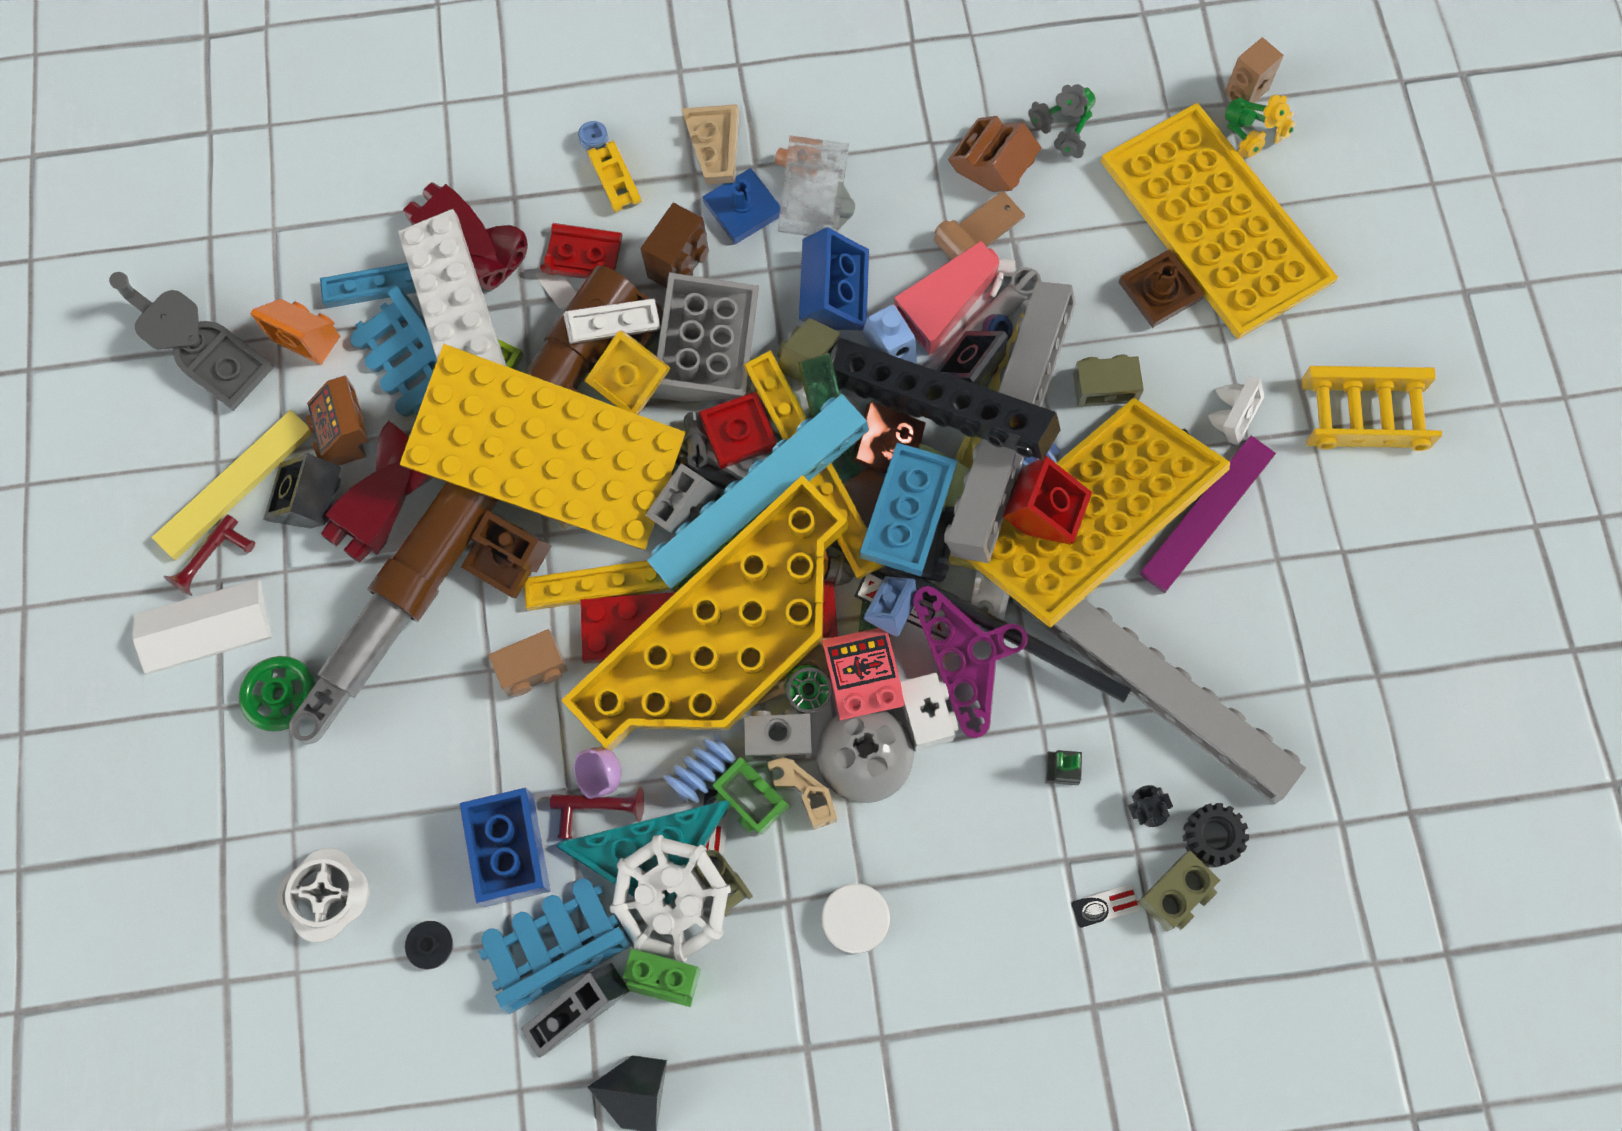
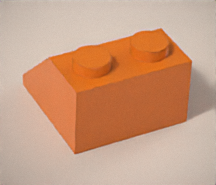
M278 299L254 308L250 313L272 342L322 365L340 338L339 333L333 326L335 323L329 317L321 313L316 316L310 313L304 305L296 301L291 304L283 299Z

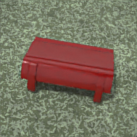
M553 223L547 254L545 255L544 264H541L540 269L542 273H547L548 275H562L587 279L595 266H605L615 271L623 235L621 232Z

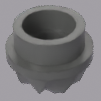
M840 554L838 557L829 556V568L824 580L833 582L834 586L849 583L855 574L846 557Z

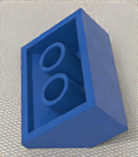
M829 227L802 239L799 320L805 322L808 318H811L834 330L863 331L867 319L868 248Z

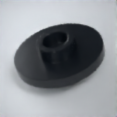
M424 921L417 924L410 930L405 941V953L408 960L414 966L425 970L435 969L443 965L453 950L451 932L445 925L437 921Z

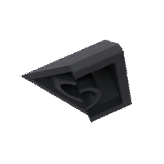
M632 1055L589 1085L588 1089L620 1128L637 1131H657L667 1060Z

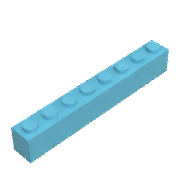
M843 394L837 398L833 397L827 400L822 405L821 412L813 419L808 418L797 427V432L791 438L778 442L770 456L764 461L763 459L756 461L749 468V474L740 481L735 480L725 488V494L716 502L710 501L700 510L701 515L694 521H688L681 525L673 539L668 543L663 542L652 551V557L647 561L671 590L676 593L801 475L808 481H811L870 430L867 420Z

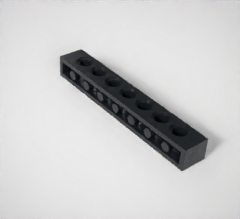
M843 338L838 340L822 364L828 383L836 389L841 390L844 388L853 391L861 398L867 399L869 397L875 399L888 408L897 407L905 410L913 417L930 419L941 427L949 426L960 430L961 433L968 437L976 436L987 440L993 446L1007 447L1026 458L1032 456L1043 460L1061 431L1057 412Z

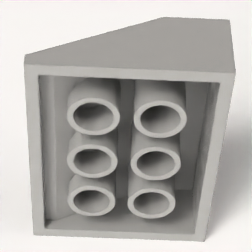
M669 272L657 357L671 369L653 393L652 398L690 402L736 399L746 395L748 373L743 364L750 361L759 291L758 285Z

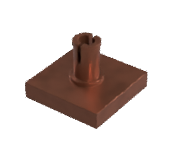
M873 401L866 404L863 417L867 420L870 430L857 440L852 461L886 474L897 443L919 449L926 422Z

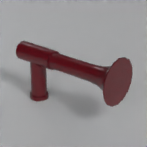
M226 514L191 561L179 573L163 577L183 593L192 596L190 592L192 579L225 539L240 547L246 553H250L254 549L255 541L249 540L234 531L233 529L238 524V521Z
M639 787L634 795L628 797H596L590 799L585 795L552 794L550 797V808L561 809L557 839H572L573 810L626 811L633 814L638 822H641L644 813V791L642 787Z

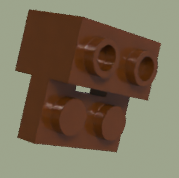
M486 511L471 537L475 540V543L461 568L511 598L517 599L531 572L537 573L552 545L504 517ZM496 551L508 556L507 559L511 562L495 554Z

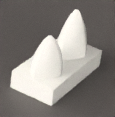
M1250 376L1245 385L1230 384L1216 388L1215 391L1218 396L1228 405L1233 406V408L1219 410L1208 415L1211 424L1217 430L1225 433L1227 443L1238 446L1264 398L1261 379Z

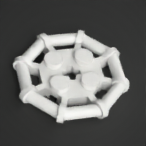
M662 835L653 836L652 841L627 858H621L617 863L618 875L613 903L609 907L610 912L615 913L632 940L634 950H642L673 958L679 962H686L687 957L713 940H720L724 934L722 924L728 893L731 892L730 884L725 883L707 855V848L702 844L694 846L665 839ZM668 853L689 858V862L687 865L683 864L681 866L673 864L675 862L669 861ZM654 855L657 856L658 865L646 873L638 867ZM697 865L711 887H705L694 870ZM632 876L639 881L638 887L635 890V899L627 900ZM665 890L669 893L675 892L678 898L675 899L676 906L665 902ZM707 896H714L709 919L703 915V903ZM637 908L647 924L644 932H642L628 909ZM695 923L703 928L702 932L685 942L684 930ZM655 931L659 934L673 935L674 944L652 939L651 936Z

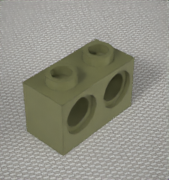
M1188 851L1137 902L1166 931H1170L1175 927L1182 930L1194 918V915L1191 913L1193 908L1198 903L1205 906L1217 894L1214 887L1220 882V879L1191 851ZM1187 873H1192L1198 877L1200 881L1198 890H1192L1187 886L1185 882ZM1164 897H1171L1176 902L1177 911L1174 915L1168 914L1163 909L1162 900Z

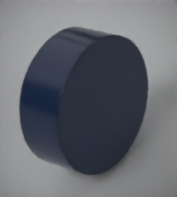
M991 314L984 320L982 331H1005L1008 335V341L1012 335L1013 326L1011 320L1006 315Z

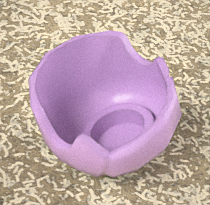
M593 747L576 755L574 775L579 789L590 799L606 796L617 790L622 774L621 764L614 752L604 747Z

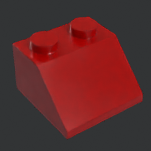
M1045 456L1043 460H1036L1021 468L1002 517L1025 535L1070 545L1076 539L1092 492L1049 457Z

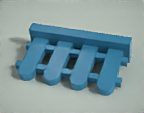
M396 286L388 292L393 303L391 305H388L386 302L380 306L382 311L365 324L362 321L355 324L357 330L351 334L350 342L359 350H364L370 346L372 352L366 356L365 365L374 372H379L382 369L386 370L387 374L380 380V387L388 394L401 392L403 396L396 401L395 409L402 416L409 417L414 413L418 415L433 373L431 367L436 364L437 358L425 319L411 299ZM404 320L408 322L406 327H403L401 324ZM394 328L397 333L379 346L377 340ZM421 341L424 347L419 350L416 344ZM409 350L412 356L394 368L392 362ZM422 373L427 375V378L413 389L409 390L406 386Z
M579 879L572 888L575 896L573 900L564 904L558 896L550 895L544 899L542 904L544 916L534 920L527 912H519L512 919V926L515 932L504 937L500 931L491 928L483 933L481 941L484 949L478 952L483 961L489 958L497 976V980L492 982L496 991L503 990L495 995L502 1010L512 1014L631 947L626 934L620 927L614 929V926L618 925L619 922L614 914L608 917L599 898L605 894L600 885L594 887L588 879ZM580 908L590 928L578 934L569 914ZM548 925L551 926L559 943L558 946L549 951L539 930ZM595 938L594 941L588 943L585 946L583 945L585 942ZM520 942L528 962L517 968L508 947ZM562 955L565 956V957L561 958L560 960H558V961H556V962L553 963V960L557 959L558 957H560V956H562ZM532 972L534 973L533 975L527 977L526 979H524V980L522 979L524 976H526V975H528V974H530V973H532Z

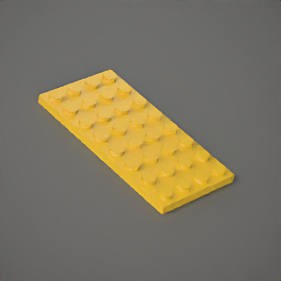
M1198 102L1102 155L1100 161L1166 248L1173 252L1204 293L1206 300L1237 340L1331 286L1338 279V276Z
M443 343L400 466L645 550L655 523L646 516V513L670 480L686 432Z
M1133 398L1056 463L1092 492L1073 544L1069 545L1025 535L1004 519L990 562L965 560L1051 628L1230 469V461L1136 398Z

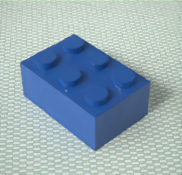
M525 787L460 803L476 904L489 907L551 892L533 793Z

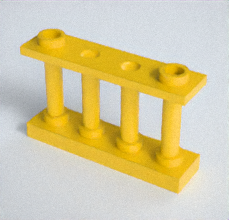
M1310 366L1301 379L1302 390H1313L1316 392L1319 428H1315L1306 440L1307 446H1317L1322 450L1335 447L1411 448L1413 451L1430 449L1442 437V430H1426L1422 392H1425L1435 381V368ZM1344 390L1347 393L1350 429H1332L1329 391ZM1361 391H1375L1378 394L1382 429L1363 428ZM1392 391H1406L1409 394L1413 430H1395Z

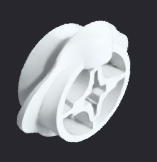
M323 848L311 853L296 869L285 876L278 888L277 904L283 917L292 924L299 936L310 942H325L336 937L346 925L363 912L369 900V884L365 875L356 868L344 852L335 848ZM332 869L339 870L346 875L349 882V890L334 887V878L331 876ZM321 870V872H317V877L313 884L301 887L302 882L310 874ZM324 887L330 893L335 894L325 896L322 902L315 896H312L317 895V893H323ZM298 899L312 903V913L315 914L314 922L306 920L301 915L298 909ZM346 903L344 909L338 915L326 920L334 905Z

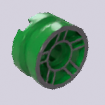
M805 664L793 669L787 675L785 694L791 705L798 711L813 713L823 709L830 701L832 684L826 673L819 667ZM812 683L815 689L814 693L804 694L802 691L803 685Z

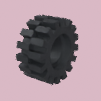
M1211 803L1206 804L1191 814L1187 819L1188 822L1184 824L1183 830L1185 834L1182 837L1183 842L1186 841L1188 845L1185 848L1187 852L1191 851L1199 860L1203 861L1206 866L1214 865V867L1227 865L1241 856L1240 854L1247 848V845H1245V842L1249 840V834H1245V830L1248 829L1247 823L1242 824L1240 819L1243 816L1240 813L1235 814L1232 812L1234 808L1231 806L1225 808L1223 803H1216L1215 805ZM1208 823H1219L1226 829L1228 840L1223 847L1214 848L1206 843L1203 837V830Z

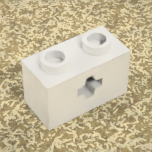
M937 673L902 681L901 688L905 705L903 706V711L915 751L952 742L955 737L954 731L959 730L954 711L948 712L945 700L949 699L946 683H943V681L939 682ZM925 705H929L931 710H935L933 717L929 718L927 712L922 713Z

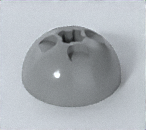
M887 711L840 720L839 715H836L824 728L817 746L818 768L826 784L841 797L859 803L878 802L896 793L908 779L913 765L914 753L910 735L900 720Z

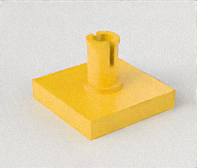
M619 330L584 381L617 407L639 415L671 368L627 333Z

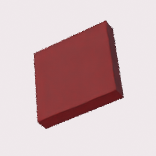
M757 391L699 411L700 419L720 470L769 453L777 444Z

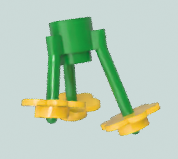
M1272 95L1268 100V106L1248 102L1240 97L1234 99L1228 105L1225 111V119L1229 121L1227 128L1234 131L1242 139L1238 146L1240 148L1238 153L1242 158L1246 156L1250 158L1256 155L1265 145L1266 141L1264 138L1266 133L1264 131L1258 132L1254 130L1247 135L1240 128L1244 126L1249 127L1255 119L1265 123L1267 128H1277L1274 143L1276 144L1282 141L1284 137L1288 138L1293 132L1295 121H1292L1294 113L1290 111L1289 105L1286 104V96ZM1255 110L1263 112V115L1257 113Z

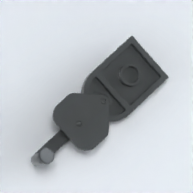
M123 272L111 274L109 278L110 285L117 289L126 301L142 312L135 323L137 335L154 349L173 348L174 360L183 373L232 411L244 401L274 368L270 361L221 324L211 321L199 322L197 305L183 293L169 290L162 293L152 303L130 285L126 274Z

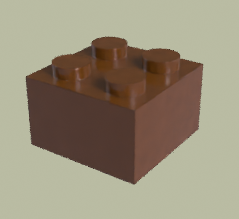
M674 202L671 204L640 248L647 278L667 288L669 272L693 276V270L697 264L703 263L709 253L704 218Z

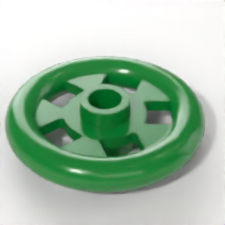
M275 656L262 660L248 671L240 686L239 705L244 717L253 726L261 730L274 732L289 729L291 718L316 684L314 676L304 663L292 657ZM286 669L285 678H273V670ZM301 680L303 691L295 694L292 682ZM257 681L265 683L260 696L253 694ZM282 689L284 692L282 697L275 699V693ZM293 702L296 709L289 715L284 716L281 709L286 708ZM263 703L272 709L267 717H264L257 711Z

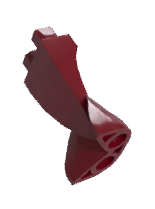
M431 182L424 188L422 193L427 200L422 207L413 201L403 209L411 225L453 209L458 216L479 284L485 290H493L501 285L525 258L528 242L525 233L521 229L512 225L495 226L486 229L473 209L447 184L440 187Z
M389 420L383 426L378 437L375 459L376 471L352 486L335 502L325 514L330 521L321 532V535L336 547L346 535L352 537L353 539L343 551L358 563L368 556L370 552L378 555L388 541L406 496L434 478L400 466L409 436Z

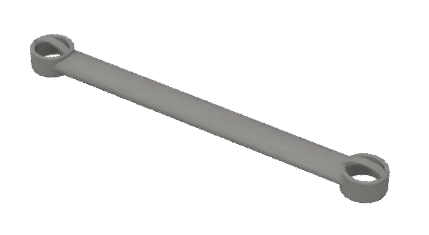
M1028 267L1016 270L1012 275L1011 283L926 367L937 370L965 331H982L983 322L989 315L1002 314L1009 317L1024 301H1027L1028 294L1033 293V290L1023 291L1022 288L1030 279L1035 284L1037 281H1041L1039 273ZM1019 278H1022V279L1020 280V282H1019V283L1017 284V286H1016V284H1015L1016 280L1019 279ZM897 407L890 408L910 416L905 410ZM853 445L848 448L852 458L856 445L854 448Z

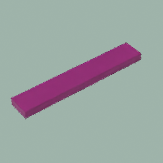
M1250 435L1230 460V469L1204 492L1139 575L1165 594L1273 459L1276 452Z

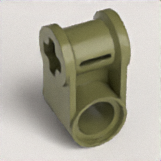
M706 850L709 858H716L721 863L719 873L725 883L730 884L731 892L728 895L737 890L727 898L724 913L726 917L730 914V909L745 898L750 900L753 895L718 851ZM697 865L696 871L698 875L700 876L706 887H711L706 877Z

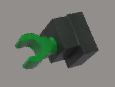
M1048 751L1046 754L1045 783L1079 785L1082 774V752Z

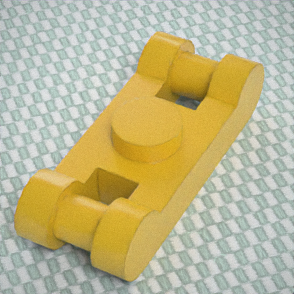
M613 140L605 143L606 146L598 150L595 148L587 150V155L603 186L614 213L623 210V206L631 203L636 205L642 201ZM609 157L611 158L607 161L602 162V160L607 159ZM626 188V193L617 195V190Z

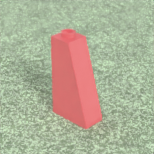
M982 241L894 297V306H896L915 339L928 355L932 354L995 280L1000 263L995 251L991 248L988 249Z

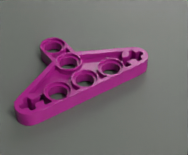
M922 587L914 595V607L943 683H946L949 698L962 731L967 736L972 738L981 737L988 732L991 725L996 661L1023 650L1028 641L1027 632L1020 625L1012 623L985 633L934 587ZM926 592L930 596L937 597V601L933 603L935 612L939 613L942 609L945 614L944 617H934L927 623L925 616H931L928 607H921L920 602L924 600L923 594ZM937 622H944L949 627V635L943 641L935 640L931 634V629ZM1009 629H1017L1022 634V643L1016 648H1010L1004 643V634ZM982 640L987 641L992 649L991 655L984 660L976 658L973 653L974 645ZM950 652L958 654L961 658V665L956 671H948L943 666V658ZM960 683H967L973 689V695L967 702L959 701L955 696V688ZM976 701L979 702L980 708H974L973 710L977 718L983 717L985 722L980 725V732H976L974 728L969 729L967 727V722L971 721L968 711L962 714L960 707H967Z

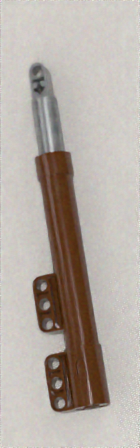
M595 266L545 337V344L524 373L583 394L576 389L587 373L591 372L613 338L570 344L563 315L565 311L647 300L650 298L639 292L620 273L605 266ZM655 302L661 326L663 310L662 307L657 302ZM660 330L629 336L637 339L643 347L648 349ZM446 482L392 559L388 558L367 588L373 595L321 668L317 674L320 676V679L291 718L289 730L295 739L305 744H313L323 737L349 698H355L408 621L410 619L415 622L420 621L440 592L438 590L439 586L471 542V537L486 511L491 512L499 501L498 499ZM322 695L327 697L330 695V698L334 701L331 705H323L319 699ZM305 720H313L315 723L314 731L308 736H301L299 732L301 723Z

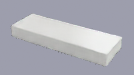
M655 299L565 311L563 314L570 344L614 338L619 330L624 331L628 335L661 329Z

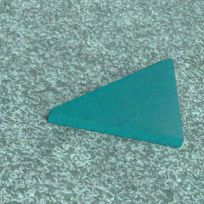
M724 800L559 842L556 847L616 885L618 875L617 863L619 860L627 858L652 841L653 836L662 835L665 839L694 846L702 844L705 847L731 802ZM668 853L669 861L675 862L673 864L681 866L683 864L687 865L689 862V858ZM654 855L638 867L646 873L658 865L657 856ZM631 876L628 893L635 897V890L638 887L639 881ZM665 890L664 900L667 904L672 905L677 894L675 892L669 893Z

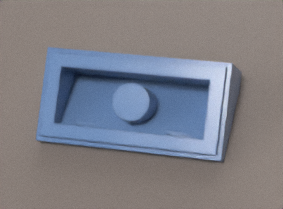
M885 576L864 615V620L893 636L899 637L914 607L913 599L917 592L915 579Z

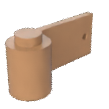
M1002 190L960 224L956 220H946L940 223L935 229L934 241L953 260L980 241L988 247L1025 218V214Z

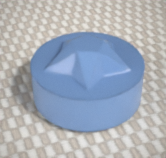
M586 122L578 131L580 143L586 150L592 148L598 150L605 147V143L608 142L606 127L601 122Z

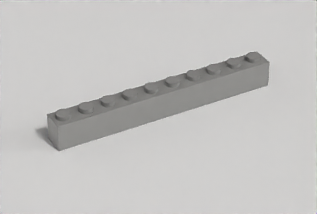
M1036 282L1033 293H1029L1027 297L1025 316L1019 320L1016 342H1012L1010 345L1008 365L1002 368L1000 375L1001 385L998 392L1042 407L1076 305L1072 285ZM981 439L980 444H976L973 452L974 462L972 468L967 470L964 477L962 497H958L955 502V517L952 525L949 524L945 531V543H947L952 557L984 563L990 562L1004 520L1002 516L1024 457L1015 450L1004 446L1001 448L993 446L985 439Z
M1086 597L1051 628L1013 598L1012 603L1108 677L1131 688L1130 694L1272 803L1276 804L1283 800L1305 771L1306 767L1300 763L1301 760L1295 753L1287 749L1282 750L1272 742L1273 738L1267 732L1259 728H1253L1245 722L1246 718L1242 713L1234 708L1228 709L1218 701L1219 698L1213 691L1206 687H1199L1191 681L1192 677L1189 673L1180 667L1174 668L1165 661L1164 655L1159 650L1153 647H1146L1139 641V637L1135 632L1127 627L1121 628L1112 621V616L1106 610L1100 607L1095 608L1086 601Z

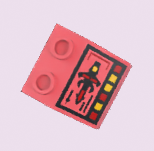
M880 628L821 640L832 684L834 703L840 720L905 706L900 677L887 632Z

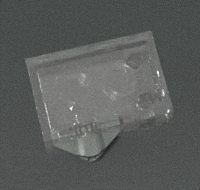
M790 135L778 232L810 236L826 227L838 232L847 220L853 216L855 202L851 199L844 186L849 143Z

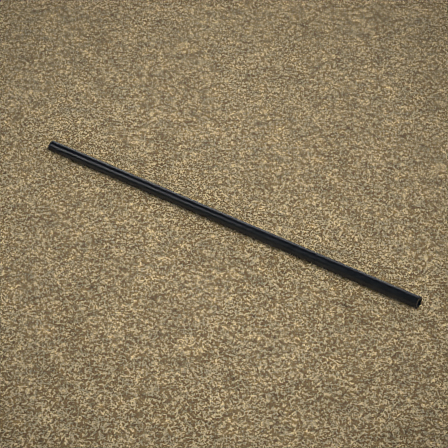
M680 449L675 464L680 466L682 463L718 487L725 490L730 483L738 480L708 463L699 467L698 458H695L696 467L691 466L687 460L688 452ZM835 540L830 546L843 553L837 540ZM885 566L876 570L887 577L915 579L917 590L927 586L934 587L975 624L988 631L1009 624L926 579L889 572L884 569ZM928 592L923 594L924 597L934 602L937 601L936 596H930ZM1009 629L1003 639L1016 646H1019L1023 639L1022 634L1017 629ZM1027 633L1028 641L1023 650L1122 703L1126 701L1131 688Z

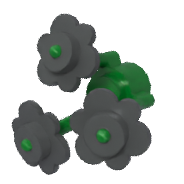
M1067 84L1062 87V92L1056 96L1055 101L1057 105L1049 109L1047 104H1039L1035 101L1032 103V108L1029 109L1028 115L1035 129L1041 130L1045 134L1051 132V124L1054 122L1051 115L1060 110L1065 116L1081 117L1074 131L1068 133L1061 131L1058 134V138L1054 141L1055 148L1060 150L1063 156L1081 158L1084 154L1086 143L1080 140V133L1087 120L1092 117L1090 109L1094 107L1096 98L1088 87L1084 88L1080 84H1075L1071 87Z

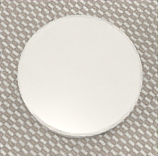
M847 884L836 889L826 900L822 911V925L826 937L835 947L847 953L860 954L873 950L885 938L890 924V913L886 901L878 891L864 884Z

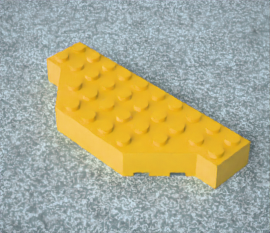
M801 475L561 701L604 748L610 751L617 747L636 728L729 730L823 639L824 553L848 529V521Z

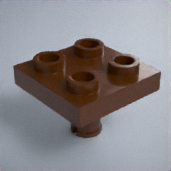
M1170 249L1122 275L1118 282L1152 328L1198 303L1204 296V293Z

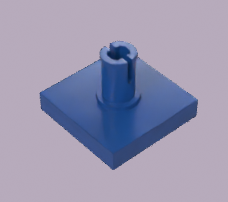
M752 168L736 176L734 183H724L702 196L703 203L734 244L739 243L784 216L782 207Z

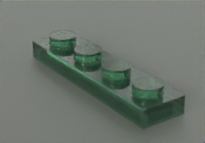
M823 354L797 362L812 419L821 412L820 409L827 400L840 396L830 354ZM853 445L832 462L840 480L856 476L860 473L858 463L852 461L854 454Z

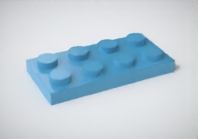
M897 443L860 550L859 558L922 576L958 460Z

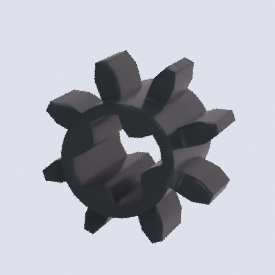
M1153 785L1142 786L1132 795L1134 803L1128 805L1133 819H1138L1140 825L1158 827L1164 824L1168 817H1170L1168 809H1171L1173 804L1169 794L1163 793L1161 787L1157 788Z

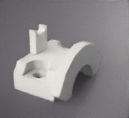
M977 570L971 604L987 610L988 613L1004 621L1009 594Z

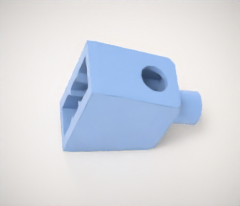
M890 305L866 319L863 335L872 349L917 364L915 337L896 306ZM897 352L903 353L902 355L896 356Z

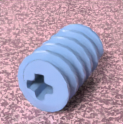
M713 734L715 742L708 738L703 740L706 751L698 747L693 749L696 760L688 756L683 758L686 769L678 765L674 766L676 778L668 774L664 776L666 782L685 802L687 799L698 803L699 798L696 791L700 790L707 794L709 790L706 781L715 783L718 780L715 773L718 771L724 774L727 771L725 764L728 762L733 765L737 761L729 748L715 734Z

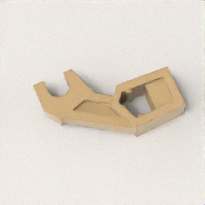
M782 757L767 762L770 771L781 769L784 772V776L781 779L773 781L775 788H796L803 794L802 802L813 830L837 822L828 788L795 764L794 760ZM810 795L823 796L827 805L811 809V802L808 797Z

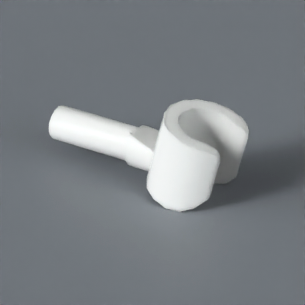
M1001 259L999 261L995 282L988 295L990 298H996L1003 282V276L1012 277L1014 274L1015 260Z

